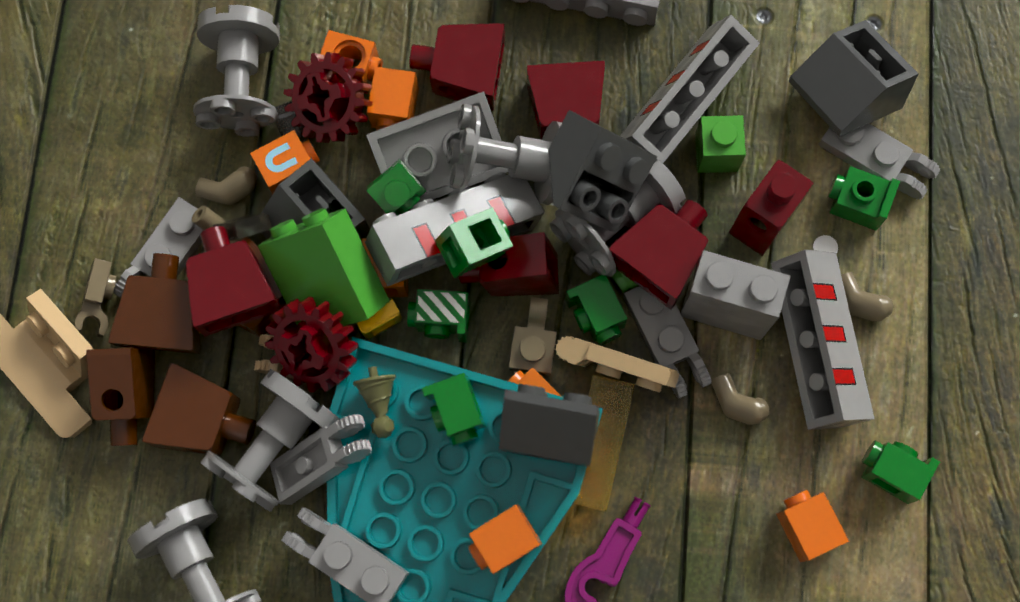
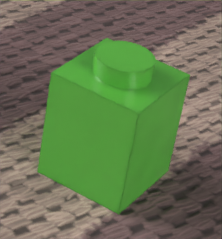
M743 115L701 116L695 133L697 173L739 171L746 156Z

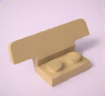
M39 289L26 297L29 315L26 316V320L19 323L14 329L0 314V369L58 436L74 438L92 424V418L70 393L88 378L86 350L94 348L44 291Z

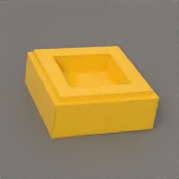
M391 299L371 318L358 322L357 325L364 337L370 339L401 322L402 316L393 299Z

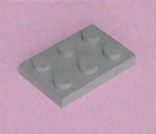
M484 92L366 134L380 173L382 174L400 159L426 190L419 197L420 200L417 203L426 199H436L454 191L455 189L450 188V174L453 164L447 162L451 139H459L461 129H458V116L462 104L479 107L481 116L480 137L502 141ZM475 162L468 185L471 186L485 181L500 172L507 173L509 172L508 168Z

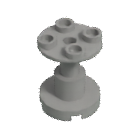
M229 5L228 13L216 14V7L208 8L201 12L197 18V37L202 44L217 51L216 68L224 74V95L205 97L194 104L193 113L196 116V125L203 129H217L220 127L235 129L237 135L245 137L257 136L260 133V127H266L277 120L278 113L270 103L249 96V77L258 72L259 54L272 51L279 45V22L274 25L273 16L270 13L250 6Z
M462 104L458 116V129H461L459 139L452 138L448 149L447 162L453 164L450 174V188L464 190L470 181L476 162L508 168L511 178L534 181V192L539 203L554 206L548 149L562 122L552 121L545 130L542 140L518 135L513 143L480 137L481 116L479 107Z
M660 160L654 162L618 231L624 226L628 228L633 227L659 204L665 206L674 214H677L681 209L680 203L686 199L684 191L674 175ZM558 209L555 212L556 218L549 223L550 228L559 240L564 243L568 242L575 251L574 260L578 267L589 276L595 271L606 277L614 275L616 273V264L605 242L616 233L593 223H587L584 219Z
M272 369L268 371L260 383L277 397L256 423L263 430L236 466L233 467L210 451L206 453V456L200 462L217 476L224 477L233 484L232 488L252 502L255 501L270 512L280 502L256 482L282 447L285 445L292 450L312 422L323 428V426H330L340 420L325 406H319L320 404L312 399L309 394Z
M206 498L188 502L166 512V519L153 526L151 521L135 531L127 540L136 559H144L160 554L173 580L183 578L194 602H262L256 589L248 590L227 600L224 599L207 565L214 556L201 533L218 518L210 500L207 501Z

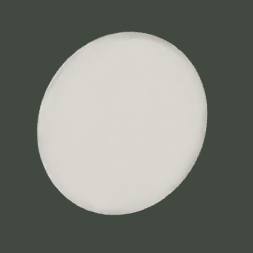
M823 235L814 241L813 250L835 252L837 254L838 244L831 236Z

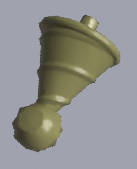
M377 366L369 367V378L354 381L353 385L359 390V394L362 395L368 404V408L376 416L371 424L372 433L378 438H387L391 436L395 429L393 420L386 416V413L388 412V404L396 375L378 376Z

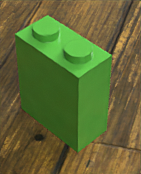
M326 208L316 210L303 217V223L297 225L294 219L284 221L271 228L272 237L258 245L286 304L297 298L302 302L308 297L314 298L316 307L327 301L330 304L329 313L334 315L341 311L344 315L340 323L342 326H347L368 320L390 301L346 208L329 214Z

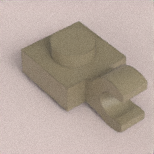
M95 258L91 265L81 310L74 321V327L79 332L82 329L83 321L88 318L95 319L99 324L97 337L102 338L108 329V318L101 310L103 298L111 300L117 276L109 274L112 262Z
M531 297L528 327L515 326L509 370L528 372L533 367L539 374L551 376L557 332L545 330L548 299Z

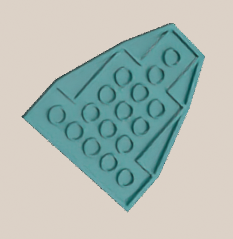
M352 337L351 341L357 342L358 348L350 354L357 359V363L349 369L350 375L337 384L329 410L340 419L353 414L362 415L365 423L364 428L354 436L341 439L342 446H347V444L356 440L366 439L369 440L372 451L361 461L348 464L347 469L327 481V521L331 524L337 523L409 572V575L391 602H507L579 496L587 467L506 452L499 449L505 389L517 391L518 384ZM377 366L378 376L396 375L388 404V412L386 413V416L393 420L395 429L391 436L387 438H378L372 433L371 424L376 416L368 408V404L362 395L359 394V390L353 385L354 381L369 378V367ZM465 373L469 377L486 427L476 430L478 434L477 439L453 446L446 430L438 432L430 411L431 406L437 405L435 399L430 401L424 397L422 388ZM547 393V397L563 400L561 396ZM599 407L600 417H599L598 426H599L600 419H601L602 412H603V408H600V407ZM520 505L543 544L497 573L492 574L489 567L481 570L468 548L469 545L474 543L469 533L512 506ZM330 577L334 602H366Z

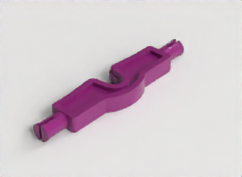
M634 497L623 519L616 518L613 520L595 553L582 560L569 576L564 593L565 602H598L593 596L586 593L585 584L589 579H596L603 584H607L609 587H615L618 584L629 557L642 536L641 531L637 528L651 507L648 503L644 502L636 516H634L642 502L640 498Z

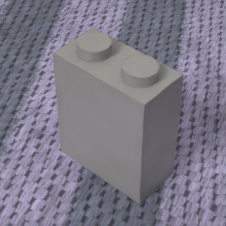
M703 250L690 278L681 315L687 319L761 340L780 316L790 275Z

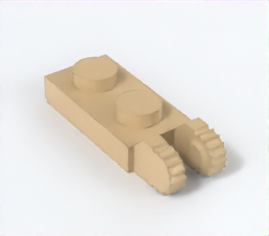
M572 336L561 337V340H558V343L555 344L556 355L559 356V359H563V361L582 367L595 362L598 363L596 372L620 379L623 371L638 376L635 385L659 393L663 385L676 388L680 375L677 370Z

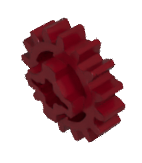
M326 52L325 56L324 54L313 53L311 54V63L301 60L297 63L301 71L300 74L289 73L288 78L294 83L293 89H285L283 94L292 97V103L284 108L287 112H295L296 117L292 120L291 125L293 127H304L303 137H316V141L319 143H329L330 140L332 142L345 141V134L356 135L359 133L355 125L356 122L368 121L367 116L362 113L363 107L373 105L372 101L364 99V93L372 89L371 84L360 82L365 71L361 68H352L354 63L352 58H340L338 53ZM338 74L344 79L345 83L339 81ZM311 112L316 114L317 120L313 117Z
M308 297L302 302L297 298L272 315L274 321L266 326L265 330L274 337L265 342V347L274 349L276 353L269 360L271 364L280 363L283 366L280 375L283 377L289 374L294 377L293 384L299 387L306 382L309 392L313 393L320 387L324 391H328L350 375L349 369L357 363V359L350 353L358 348V343L348 340L347 337L354 329L352 326L343 327L340 321L344 315L341 311L334 315L329 313V302L324 301L316 307L313 297Z

